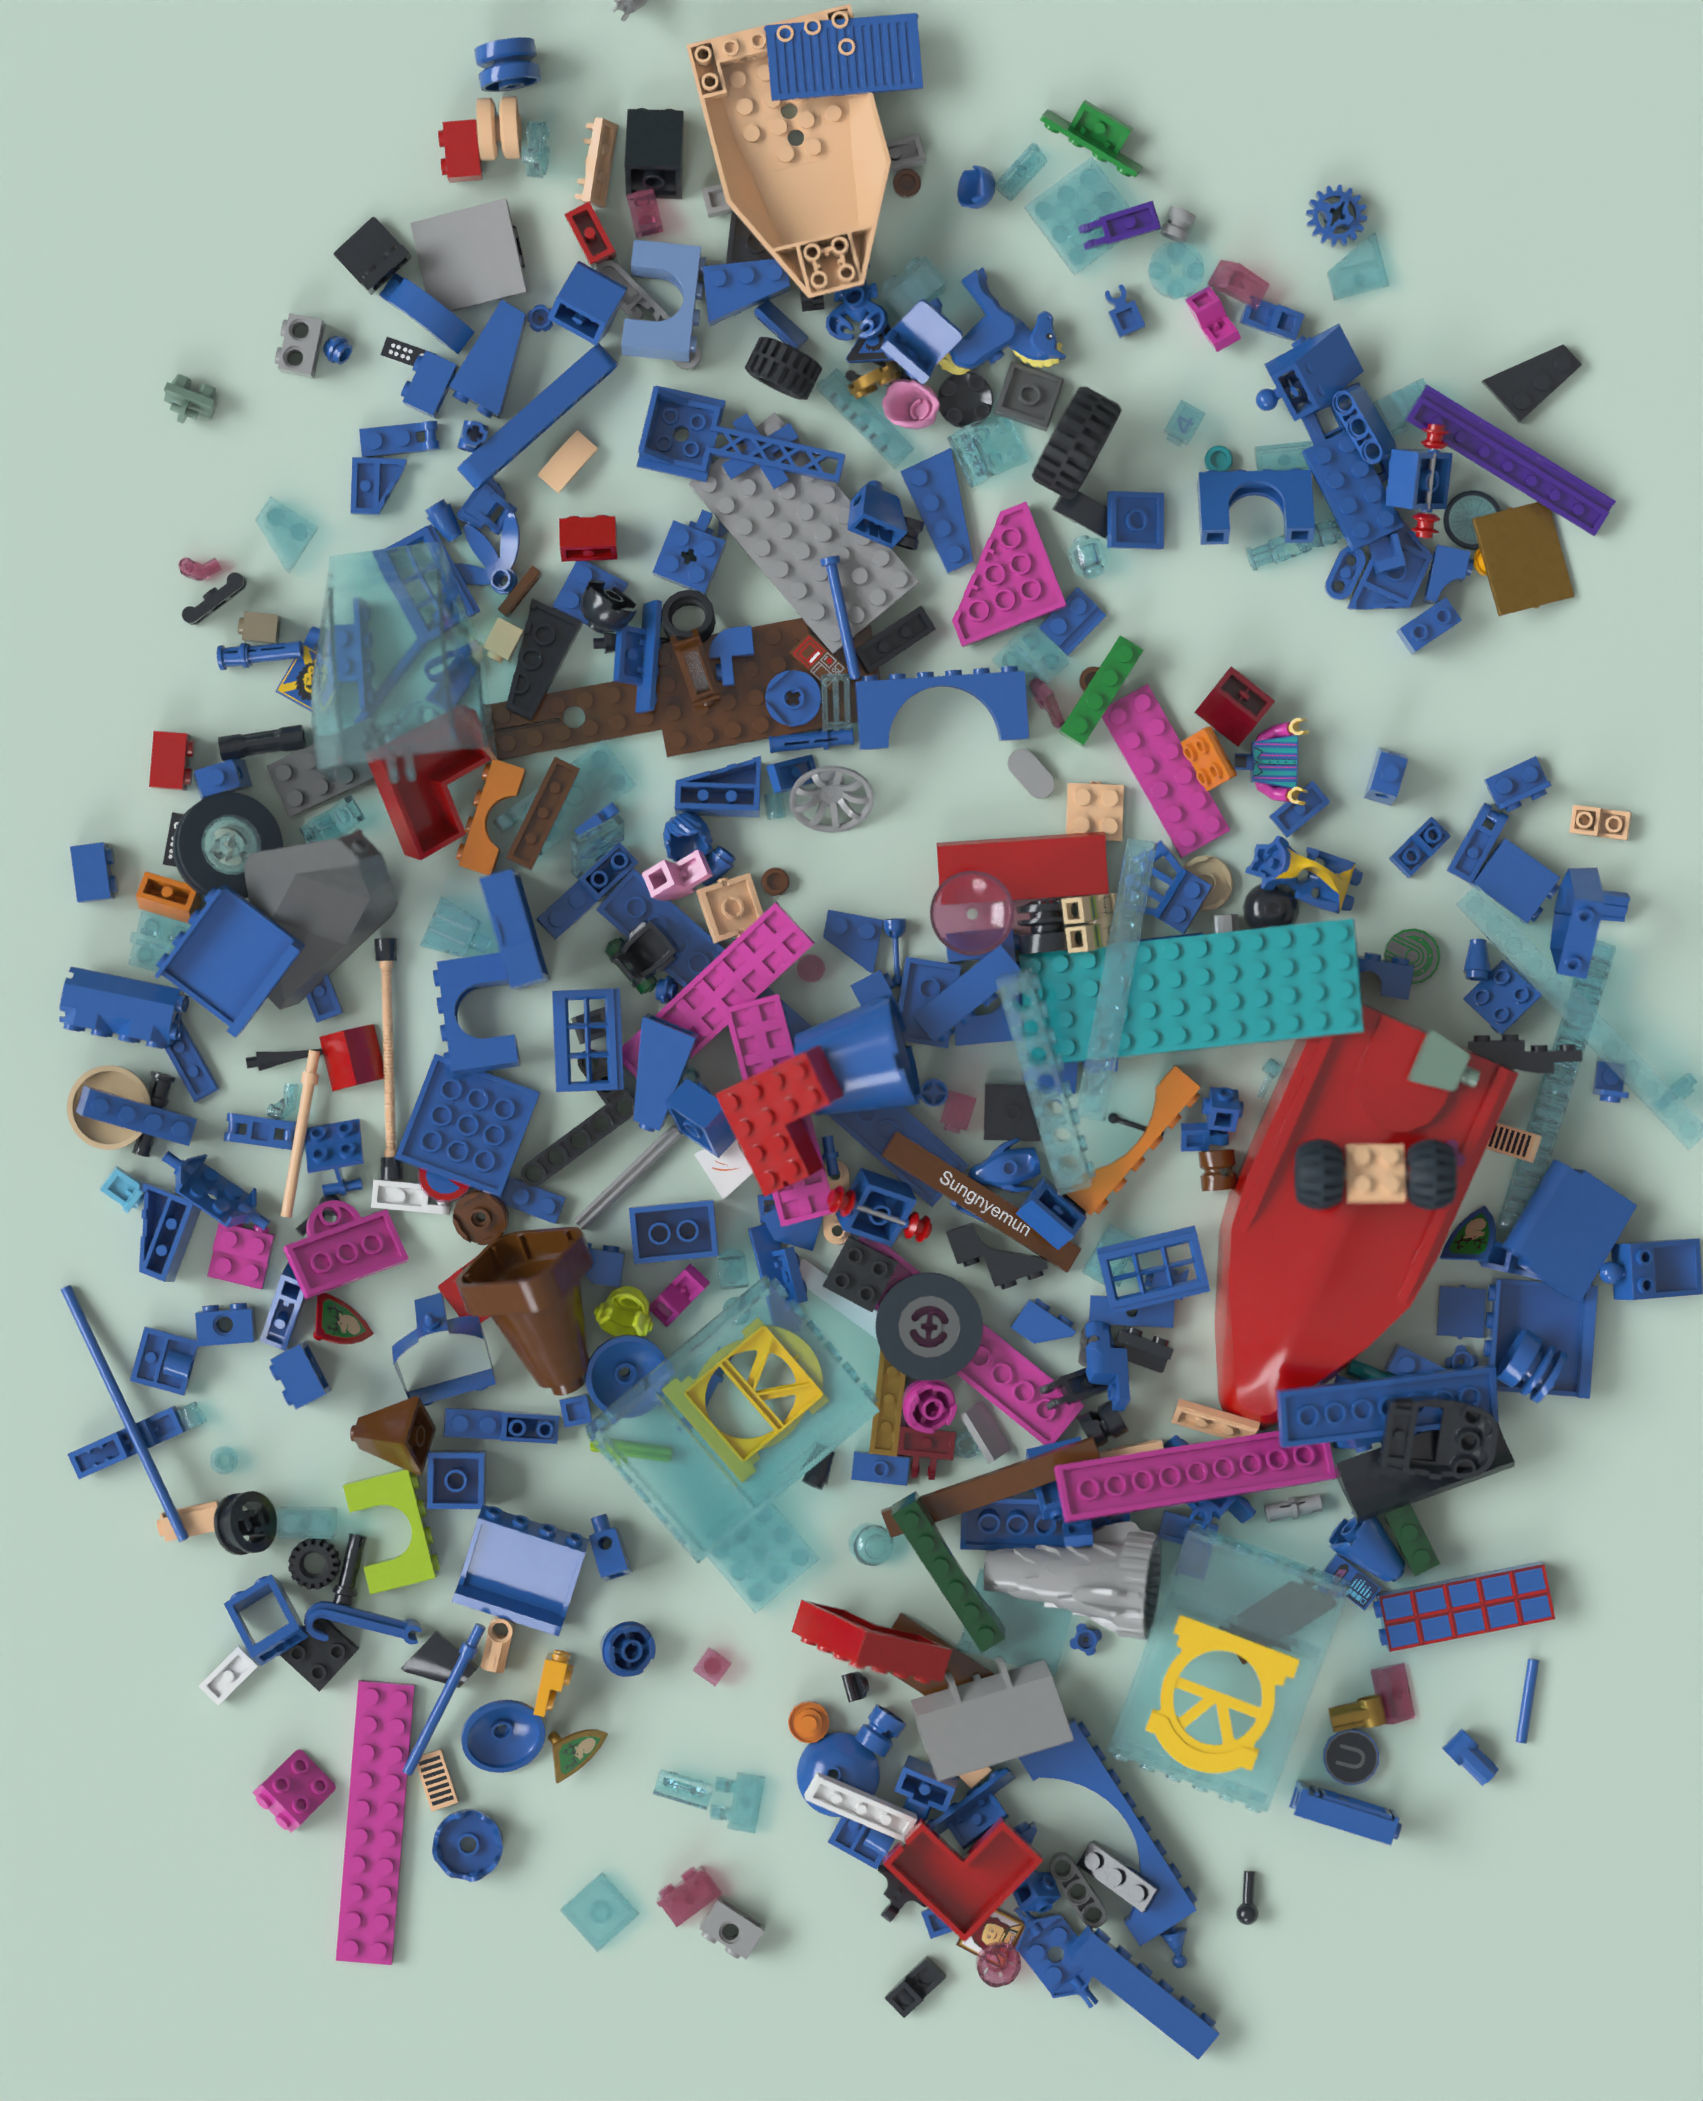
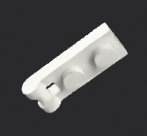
M373 1180L371 1208L450 1215L451 1206H448V1200L437 1199V1205L429 1204V1194L422 1188L420 1183Z

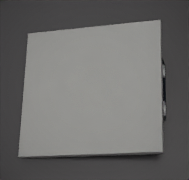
M506 198L410 223L425 292L452 312L527 292L522 269L525 268L518 232L516 226L512 224Z

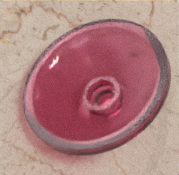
M980 871L960 872L945 880L935 892L930 906L931 925L938 939L950 950L963 955H982L994 950L1006 940L1014 923V904L1009 891L997 878ZM976 909L978 911L977 918H968V910Z

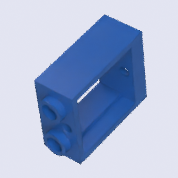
M272 1574L259 1578L253 1586L245 1591L233 1594L230 1600L224 1603L249 1655L260 1666L309 1637L282 1583ZM273 1592L288 1624L255 1644L240 1612Z

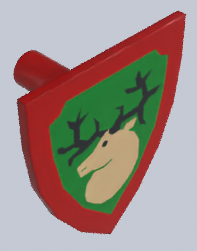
M325 1292L317 1295L316 1328L313 1333V1337L317 1341L323 1339L337 1344H355L363 1342L374 1334L366 1321L347 1303Z

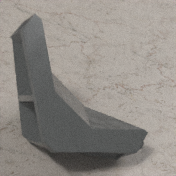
M356 829L353 833L337 838L261 851L249 855L244 865L249 902L306 945L268 998L280 1010L299 1004L315 987L324 981L323 978L327 974L330 975L394 913L398 903L383 855L362 834V830Z

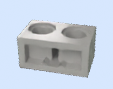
M289 313L288 320H283L281 336L284 337L282 347L277 348L275 363L278 364V369L281 372L314 379L325 328L323 320ZM300 325L309 327V333L304 338L295 337V329ZM295 352L303 354V361L298 366L289 364V357Z

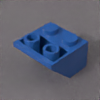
M578 261L559 292L548 319L597 346L609 332L628 288Z
M1045 1176L1039 1180L1016 1212L1023 1221L1057 1250L1076 1235L1087 1219L1086 1211Z

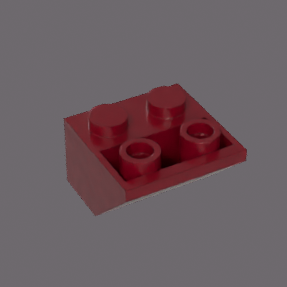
M1231 666L1194 713L1235 746L1239 747L1274 704L1275 700Z

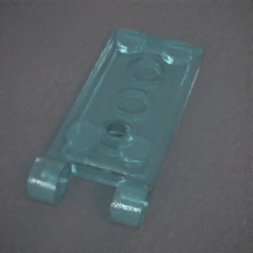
M603 740L570 763L580 768V772L538 859L572 834L581 824L636 786L630 775ZM540 786L493 821L501 833L512 827L521 818L524 821Z

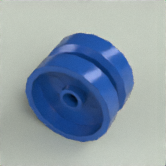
M532 38L500 39L482 44L474 49L477 66L485 68L478 74L482 91L503 92L516 90L541 81L539 65L531 61L537 56L535 41Z

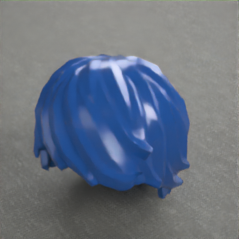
M684 812L671 817L665 824L663 839L665 849L667 850V858L678 862L696 850L703 851L705 858L709 856L713 839L707 824L700 816Z

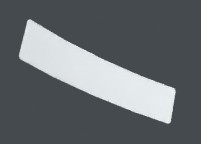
M802 1259L799 1268L807 1289L877 1339L875 1328L877 1311L873 1310V1312H870L822 1287L827 1275L805 1259Z

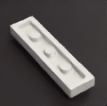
M819 1772L816 1773L804 1794L805 1800L903 1842L904 1836L913 1828L917 1821L915 1813Z

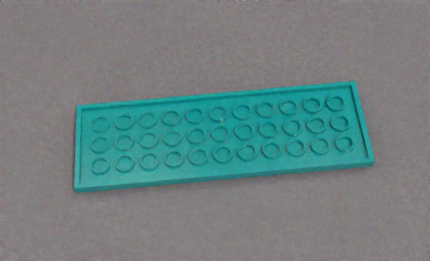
M1353 918L1113 944L1085 952L1068 953L1067 950L1019 955L1020 969L1022 970L1020 975L1027 1064L1029 1067L1365 1032L1356 929Z

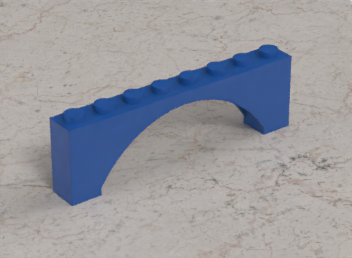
M1072 1718L1068 1721L1074 1741L1018 1758L1033 1781L1038 1778H1053L1084 1786L1112 1804L1127 1822L1137 1845L1139 1873L1161 1888L1147 1912L1142 1913L1132 1906L1130 1914L1123 1918L1126 1926L1141 1947L1197 1911L1194 1905L1197 1898L1189 1886L1183 1888L1178 1879L1182 1877L1181 1873L1174 1863L1169 1865L1163 1857L1167 1852L1159 1839L1153 1841L1148 1832L1152 1828L1143 1815L1138 1818L1133 1808L1137 1805L1128 1792L1125 1794L1121 1792L1118 1787L1121 1780L1113 1768L1108 1771L1102 1761L1106 1757L1099 1746L1092 1747L1087 1739L1091 1734L1083 1721L1077 1723Z

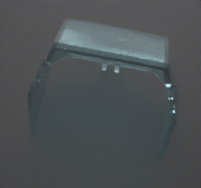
M441 541L329 557L312 678L311 700L317 770L330 782H336L335 766L379 759H387L390 782H398L395 757L405 756L408 780H415L413 755L453 749L483 748L492 760H498L484 649Z

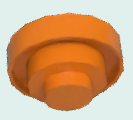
M801 1702L794 1706L790 1712L788 1719L789 1730L793 1737L800 1742H817L828 1731V1713L817 1702Z

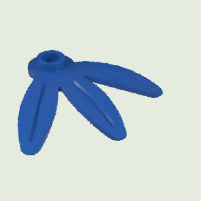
M509 512L505 518L500 542V558L492 543L480 530L468 523L464 524L463 531L471 549L486 567L484 569L475 565L454 563L465 584H491L492 589L499 594L506 595L511 593L518 581L517 575L512 569L520 546V529L516 514ZM505 576H507V577H508V581H507L506 585L503 586V585H502V579H503Z

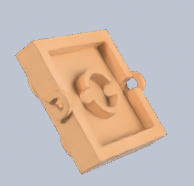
M1090 781V784L1067 783L1065 834L1105 832L1106 841H1122L1124 785L1101 784L1100 781Z
M750 873L731 879L725 877L717 880L716 884L696 890L714 944L733 937L737 939L764 914Z

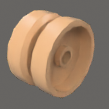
M517 96L502 97L499 103L500 115H496L495 102L492 98H477V132L481 161H495L497 159L499 151L498 142L502 144V151L506 160L521 159L523 135Z

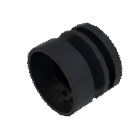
M1061 900L1031 901L1028 904L1016 907L1017 914H1029L1030 916L1028 920L1017 921L1019 926L1030 927L1031 933L1019 936L1020 955L1068 950ZM1075 903L1072 904L1071 910L1075 909ZM1076 932V933H1075V942H1076V944L1078 945L1077 932Z

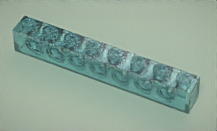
M1031 967L999 975L996 979V984L1058 1196L1089 1188L1093 1183L1092 1178H1096V1172L1093 1162H1088L1085 1151H1088V1145L1085 1135H1080L1077 1125L1080 1124L1078 1110L1071 1107L1069 1098L1073 1097L1070 1083L1069 1081L1064 1082L1061 1071L1065 1070L1061 1054L1056 1055L1053 1044L1057 1043L1056 1034L1053 1027L1048 1028L1046 1017H1049V1011L1046 1001H1041L1038 990H1041L1039 976L1037 973H1032ZM1022 993L1027 994L1031 999V1004L1021 1006L1017 1002L1016 996ZM1030 1020L1035 1021L1039 1026V1031L1036 1033L1028 1032L1024 1027V1023ZM1038 1047L1044 1049L1047 1053V1058L1043 1060L1036 1059L1032 1054V1050ZM1048 1074L1054 1078L1055 1084L1051 1087H1046L1041 1083L1040 1077ZM1052 1101L1060 1103L1063 1111L1052 1113L1048 1109V1103ZM1059 1128L1067 1129L1070 1133V1138L1067 1140L1059 1139L1056 1136V1130ZM1067 1155H1073L1077 1158L1078 1165L1069 1167L1064 1163L1063 1158Z

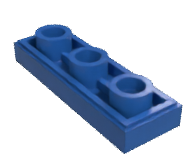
M1090 1295L1089 1322L1097 1321L1110 1325L1173 1328L1175 1300L1138 1308L1134 1316H1128L1126 1311L1111 1314L1107 1296Z

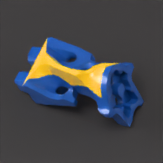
M1277 836L1270 844H1256L1254 859L1251 865L1246 868L1245 873L1262 878L1261 889L1274 890L1276 885L1283 884L1295 891L1294 898L1321 910L1340 914L1341 910H1352L1355 900L1353 896L1347 895L1346 892L1349 884L1358 886L1363 876V872L1355 868L1356 863L1310 847L1306 849L1308 854L1307 858L1294 851L1289 846V842L1281 836ZM1315 859H1322L1325 862V866L1315 862ZM1307 870L1308 875L1298 880L1297 876L1300 871ZM1314 888L1318 889L1319 895L1317 897H1313L1311 894Z

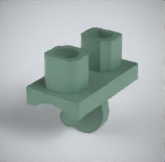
M177 374L172 383H166L164 401L171 404V411L178 413V422L184 423L187 417L197 420L198 415L212 419L216 395L215 387L202 384L198 393L189 390L191 379L181 374Z

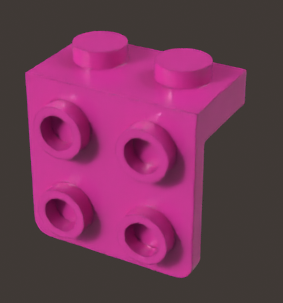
M298 1749L252 1793L256 1796L257 1803L262 1808L268 1809L275 1816V1820L280 1827L293 1832L335 1791L336 1786L302 1750Z

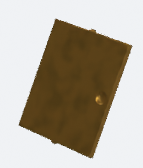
M1535 502L1515 508L1508 507L1507 510L1472 519L1498 616L1530 608L1537 609L1541 605L1575 597L1550 509Z

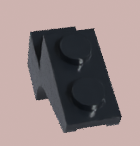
M972 1222L946 1231L956 1263H963L964 1267L980 1262L979 1257L984 1255L994 1286L1000 1285L1002 1290L1017 1285L1016 1279L1027 1276L1029 1281L1044 1275L1043 1270L1048 1269L1045 1260L1041 1257L997 1250L987 1246L978 1237Z

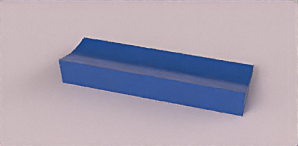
M1030 1489L961 1513L960 1549L997 1550L1025 1547L1035 1549L1036 1545L1065 1547L1064 1519L1043 1521L1035 1491ZM1130 1513L1088 1520H1091L1092 1529H1097L1104 1525L1130 1521Z

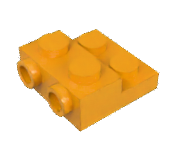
M554 1650V1653H548L544 1662L533 1715L545 1717L547 1710L552 1711L557 1691L561 1692L564 1685L569 1686L574 1665L569 1664L570 1652Z

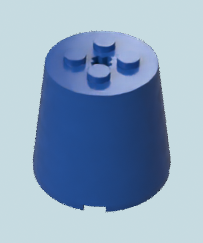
M892 994L880 997L795 1034L794 1055L796 1056L820 1044L844 1094L840 1099L814 1111L817 1116L920 1104L921 1090L913 1049L911 1045L907 1047L905 1045L902 1031H905L907 1028L899 1006Z

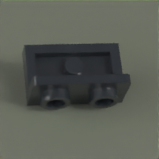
M1127 1326L1126 1330L1119 1328L1114 1345L1115 1348H1127L1128 1362L1163 1373L1168 1359H1171L1174 1351L1172 1347L1168 1346L1170 1341L1158 1336H1154L1152 1340L1142 1337L1143 1331Z

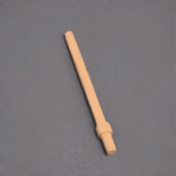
M309 1050L306 1071L302 1072L301 1083H303L281 1210V1216L292 1218L314 1085L318 1084L319 1074H316L320 1056L319 1051Z

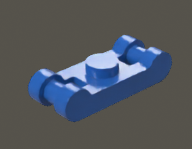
M227 1113L226 1121H229L228 1132L224 1134V1141L292 1150L297 1122ZM240 1123L247 1124L246 1135L239 1134ZM276 1128L284 1129L283 1140L275 1139Z

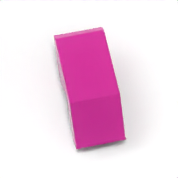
M1210 286L1185 299L1204 336L1216 352L1241 339L1239 331L1227 317L1221 300Z
M690 1263L650 1304L649 1311L668 1327L710 1282Z

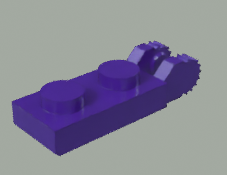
M1153 201L1099 217V220L1078 227L1080 234L1092 232L1100 227L1103 231L1104 237L1091 239L1083 244L1085 250L1098 248L1105 244L1107 246L1161 229Z

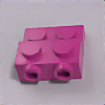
M219 1222L207 1276L262 1290L276 1235L271 1234L268 1227L263 1230L259 1226L254 1225L253 1229L242 1227V1223L228 1228Z

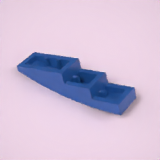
M172 1406L136 1423L147 1448L187 1431L176 1406ZM126 1428L67 1455L78 1479H82L137 1454V1451Z

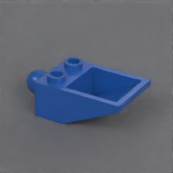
M1338 323L1265 363L1264 365L1276 389L1266 388L1260 390L1256 395V404L1261 410L1270 411L1276 407L1278 400L1282 398L1295 422L1322 407L1337 392L1341 391L1364 372L1340 324Z
M1700 1238L1615 1243L1611 1250L1612 1262L1604 1263L1599 1270L1601 1280L1607 1284H1613L1614 1300H1642L1703 1294Z

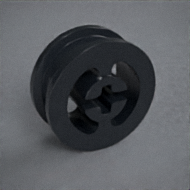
M257 1491L234 1493L224 1497L218 1504L214 1514V1531L220 1545L227 1552L234 1555L259 1553L269 1548L275 1539L278 1527L276 1511L271 1501L262 1493ZM243 1505H244L248 1510H244V1511H243V1509H242V1508H243ZM243 1536H249V1540L247 1541Z

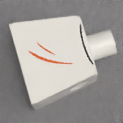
M737 1139L719 1158L706 1149L694 1154L722 1199L726 1198L753 1173Z

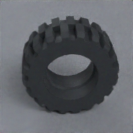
M1087 386L1079 387L1032 473L1034 481L1066 499H1074L1122 411L1120 405Z

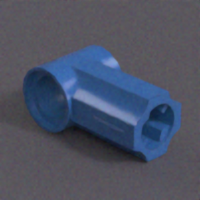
M464 420L457 448L471 453L475 452L485 443L489 427L477 421Z
M1461 1729L1442 1749L1459 1766L1462 1765L1483 1786L1495 1776L1499 1769L1478 1748L1479 1745Z

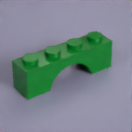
M1120 635L1058 733L1083 747L1144 650Z

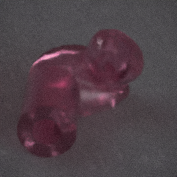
M184 557L178 564L180 573L183 576L196 581H203L222 570L216 558L200 564L189 557Z

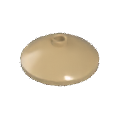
M107 1065L87 1071L75 1082L69 1093L67 1114L72 1129L81 1140L98 1149L114 1150L132 1144L143 1134L84 1117L76 1112L84 1085L151 1105L149 1092L143 1081L136 1074L119 1066Z

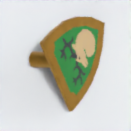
M586 1729L562 1738L556 1731L551 1732L548 1735V1740L552 1743L556 1783L558 1784L580 1770L600 1749L608 1733L598 1729Z

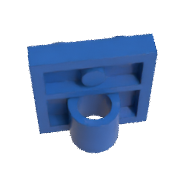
M145 1326L130 1381L184 1396L198 1350L197 1340Z
M841 1817L828 1839V1843L877 1870L895 1838L847 1817Z

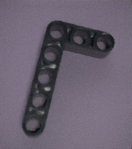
M580 1058L577 1060L578 1067L587 1079L586 1068L583 1065L584 1058ZM598 1058V1066L592 1070V1081H600L603 1077L608 1076L605 1058ZM625 1085L624 1090H613L609 1093L596 1091L606 1105L526 1163L521 1170L522 1181L531 1187L543 1184L634 1116L635 1099ZM621 1099H627L632 1104V1110L627 1115L620 1114L616 1109V1105ZM598 1116H605L609 1120V1128L604 1132H600L594 1127V1121ZM577 1132L583 1133L587 1138L586 1145L579 1149L574 1147L571 1142L572 1136ZM554 1149L561 1150L564 1154V1161L560 1165H554L549 1160V1154ZM530 1166H537L541 1170L542 1176L539 1181L532 1182L527 1178L526 1172Z

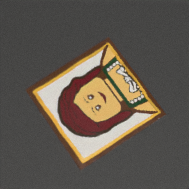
M997 1908L966 1942L959 1938L956 1945L1003 1969L1024 1928V1922Z

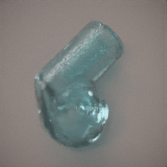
M284 1083L283 1099L267 1107L269 1118L283 1120L296 1109L298 1084Z

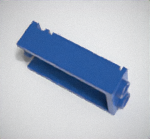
M1299 1780L1296 1782L1289 1805L1290 1808L1295 1809V1816L1387 1845H1391L1393 1839H1398L1402 1823H1399V1817L1394 1810H1388L1387 1808L1321 1787L1317 1790L1314 1785L1308 1788L1304 1782Z

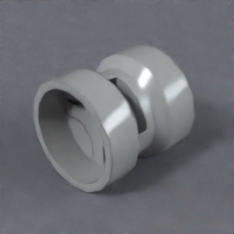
M1170 206L1167 214L1168 223L1163 224L1160 234L1173 241L1185 243L1189 235L1186 229L1193 225L1196 216L1182 208Z

